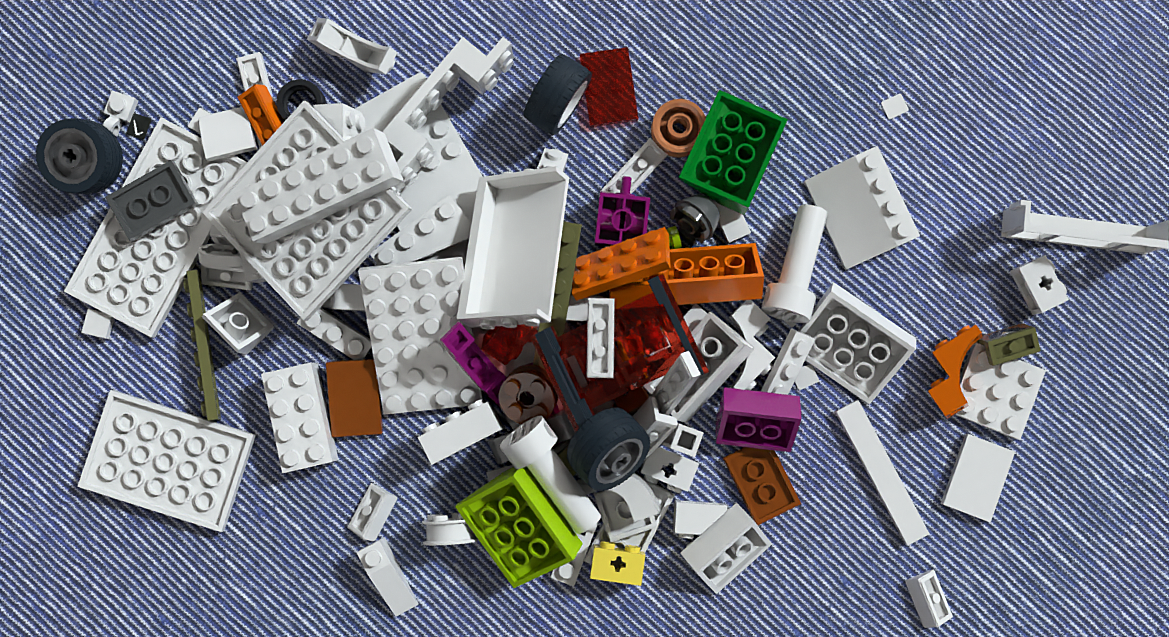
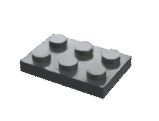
M172 160L105 197L128 240L132 242L199 205L176 163Z

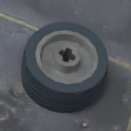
M70 118L56 121L42 132L36 146V162L43 178L57 190L70 194H93L107 189L117 180L123 164V152L118 142L119 140L113 132L102 124L86 119Z
M605 409L589 418L576 431L567 448V459L573 470L592 489L596 491L609 490L623 483L638 470L648 455L650 437L644 428L623 409Z

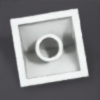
M240 292L202 316L237 353L248 354L274 328Z

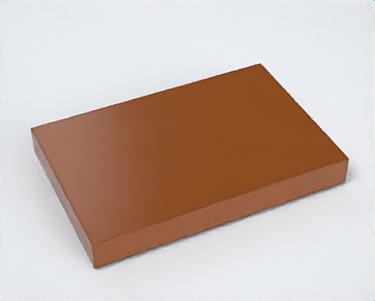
M374 359L326 362L332 437L382 434L381 397Z
M743 447L722 457L752 519L757 525L801 504L775 450Z

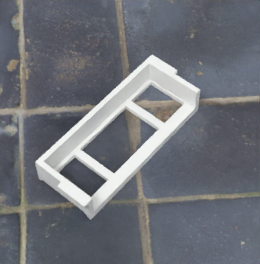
M1019 200L1011 204L1008 209L1003 210L1001 237L1148 254L1149 252L1165 248L1169 249V220L1145 227L1030 213L1031 201Z

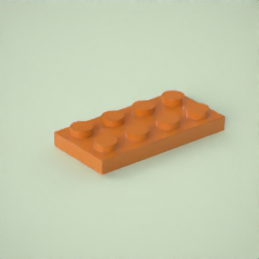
M666 228L652 230L638 237L627 239L624 242L604 247L601 250L576 258L572 281V295L575 300L578 301L671 269L669 233Z

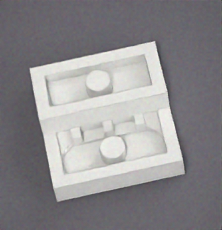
M243 107L199 117L201 139L205 158L208 162L257 150L253 134L254 129Z

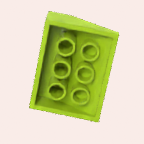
M513 466L455 506L513 588L573 561L583 544L527 466L521 469H515Z

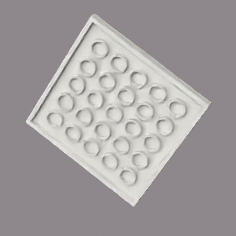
M303 101L202 213L303 320L308 321L407 216L412 208L390 187L269 244L253 242L234 193L345 141L308 102Z

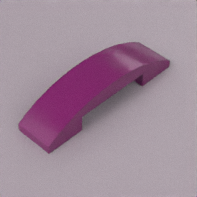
M457 322L440 339L442 345L471 380L500 407L499 391L507 377L494 366L474 342L475 339L460 322Z

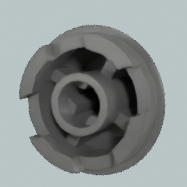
M695 194L677 201L675 207L670 212V219L676 220L680 227L678 233L684 239L691 243L697 240L702 244L705 240L712 238L720 220V213L716 205L709 198L701 194Z

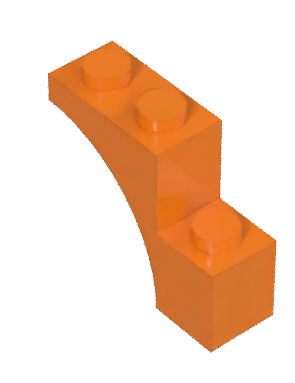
M969 325L963 327L956 333L957 337L950 341L947 339L941 341L934 347L936 350L932 352L934 358L949 378L946 380L944 378L936 380L930 385L932 389L928 390L946 419L969 406L960 387V369L969 349L982 338V332L977 325L971 328Z

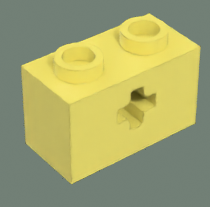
M600 541V545L594 544L590 579L641 586L645 553L640 551L638 546L625 545V549L616 548L615 543ZM619 556L625 564H620L619 568H615L614 563L611 561H615Z

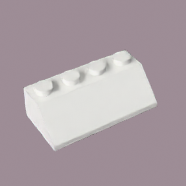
M709 312L687 336L694 353H701L706 366L701 367L704 374L699 376L671 412V415L676 417L677 421L687 423L754 350L736 331L712 312ZM682 343L643 385L650 394L654 392L679 355L685 351Z

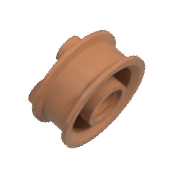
M674 99L664 103L657 110L651 126L652 140L668 156L676 158L688 156L706 119L704 112L698 105L686 99ZM680 123L685 127V132L676 133L672 126Z

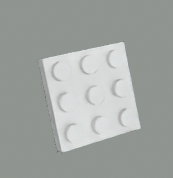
M975 343L971 347L960 376L961 391L969 406L955 415L1020 440L1046 370L1019 359L992 366L988 362L985 346Z

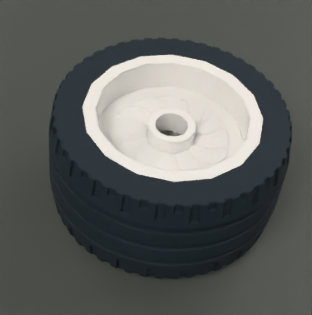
M559 54L547 67L536 84L525 106L523 116L543 131L556 135L569 120L581 101L591 81L592 73L570 57Z

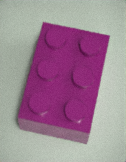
M724 387L716 417V444L791 452L802 419L800 396Z

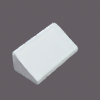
M201 264V279L204 285L243 290L252 289L253 282L245 281L243 266L220 267Z
M371 483L347 528L365 540L375 541L398 497Z
M929 570L906 580V585L923 627H939L953 617L934 570Z

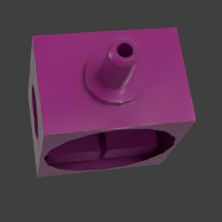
M622 177L620 193L600 192L595 235L596 245L612 246L647 233L650 198L630 194L631 177Z

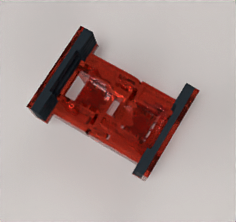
M663 274L648 280L653 292L614 311L615 372L613 378H587V323L560 336H557L553 326L530 336L575 433L582 424L595 415L592 408L666 375L681 353L690 352L701 375L709 372ZM619 340L629 358L624 361L615 345V342ZM573 355L587 381L582 386L579 385L567 360L568 357Z

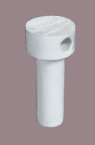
M807 204L798 207L779 282L770 283L766 288L761 307L765 314L793 323L810 322L816 296L808 291L828 214L823 208Z
M542 416L534 417L512 431L502 441L500 449L515 469L527 466L575 533H584L600 520L601 514L552 447L558 439Z

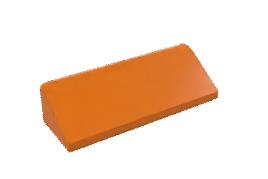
M255 84L237 98L263 146L284 123V120L279 114L267 87Z

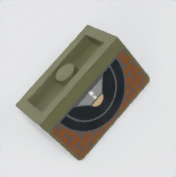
M1023 323L982 335V338L977 341V343L985 346L988 362L992 366L1041 351L1035 327Z

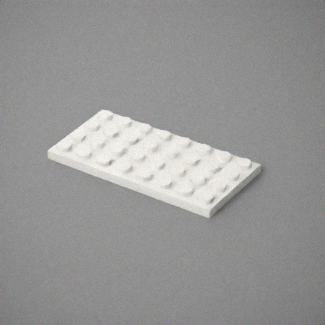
M162 117L159 119L122 187L172 160L176 163L199 205L133 242L128 240L110 207L64 292L152 338L156 337L184 286L183 279L187 278L186 271L193 270L199 259L198 248L206 245L211 237L210 228L214 225L202 212L247 163L235 155L208 162L205 158L200 137Z

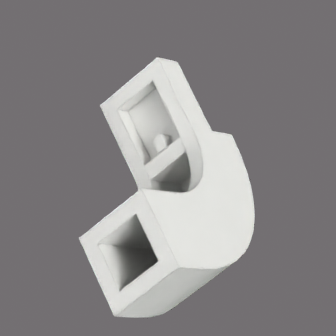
M635 473L620 485L609 489L624 498L629 506L634 522L657 515L660 512V507L653 491ZM582 479L576 480L586 495L596 491Z

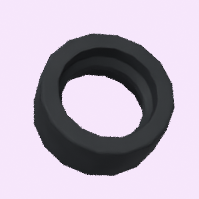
M297 79L283 85L278 92L276 105L279 114L285 121L291 115L287 106L288 100L297 91L304 90L313 94L316 105L326 104L324 95L315 84L308 80Z

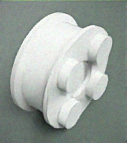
M459 512L452 513V518L442 514L427 515V520L422 521V524L426 525L427 537L423 545H455L479 541Z

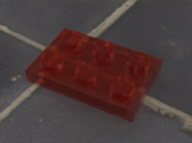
M628 47L580 54L581 65L592 73L591 81L585 91L590 128L638 121L639 117Z

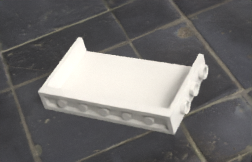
M549 165L541 169H524L520 172H503L500 175L479 177L464 268V282L461 287L457 320L471 328L481 327L483 329H494L495 326L516 328L520 324L536 327L540 323L551 322L569 177L557 166Z

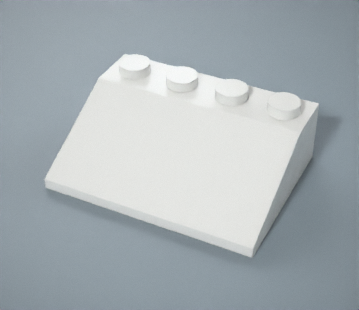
M878 146L851 157L804 181L815 206L823 208L828 213L825 228L845 270L920 237Z
M834 282L814 307L810 322L803 323L799 329V332L815 338L805 360L868 404L875 399L916 350L915 337Z

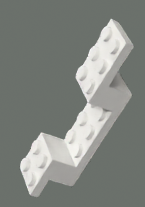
M462 37L382 131L385 133L390 147L401 155V158L396 163L404 182L391 187L400 197L402 195L400 192L406 185L409 187L417 179L418 175L416 173L422 166L424 168L427 167L434 158L432 155L435 152L428 140L415 129H420L425 124L426 116L431 110L435 111L443 102L442 97L446 92L454 90L459 83V77L482 95L486 90L490 92L498 82L497 77L502 72L506 73L514 63L511 43L504 37L501 38L487 56Z

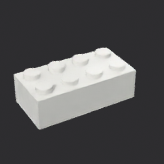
M310 362L261 374L282 473L339 460L334 437L331 434V422L318 363Z

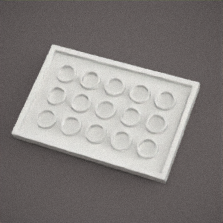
M462 257L360 268L358 273L384 415L469 406L479 400H483L482 390L462 370L440 341L457 322H460L457 320L461 287L464 282ZM460 322L474 338L473 328Z
M110 390L77 487L223 532L256 435L119 391Z

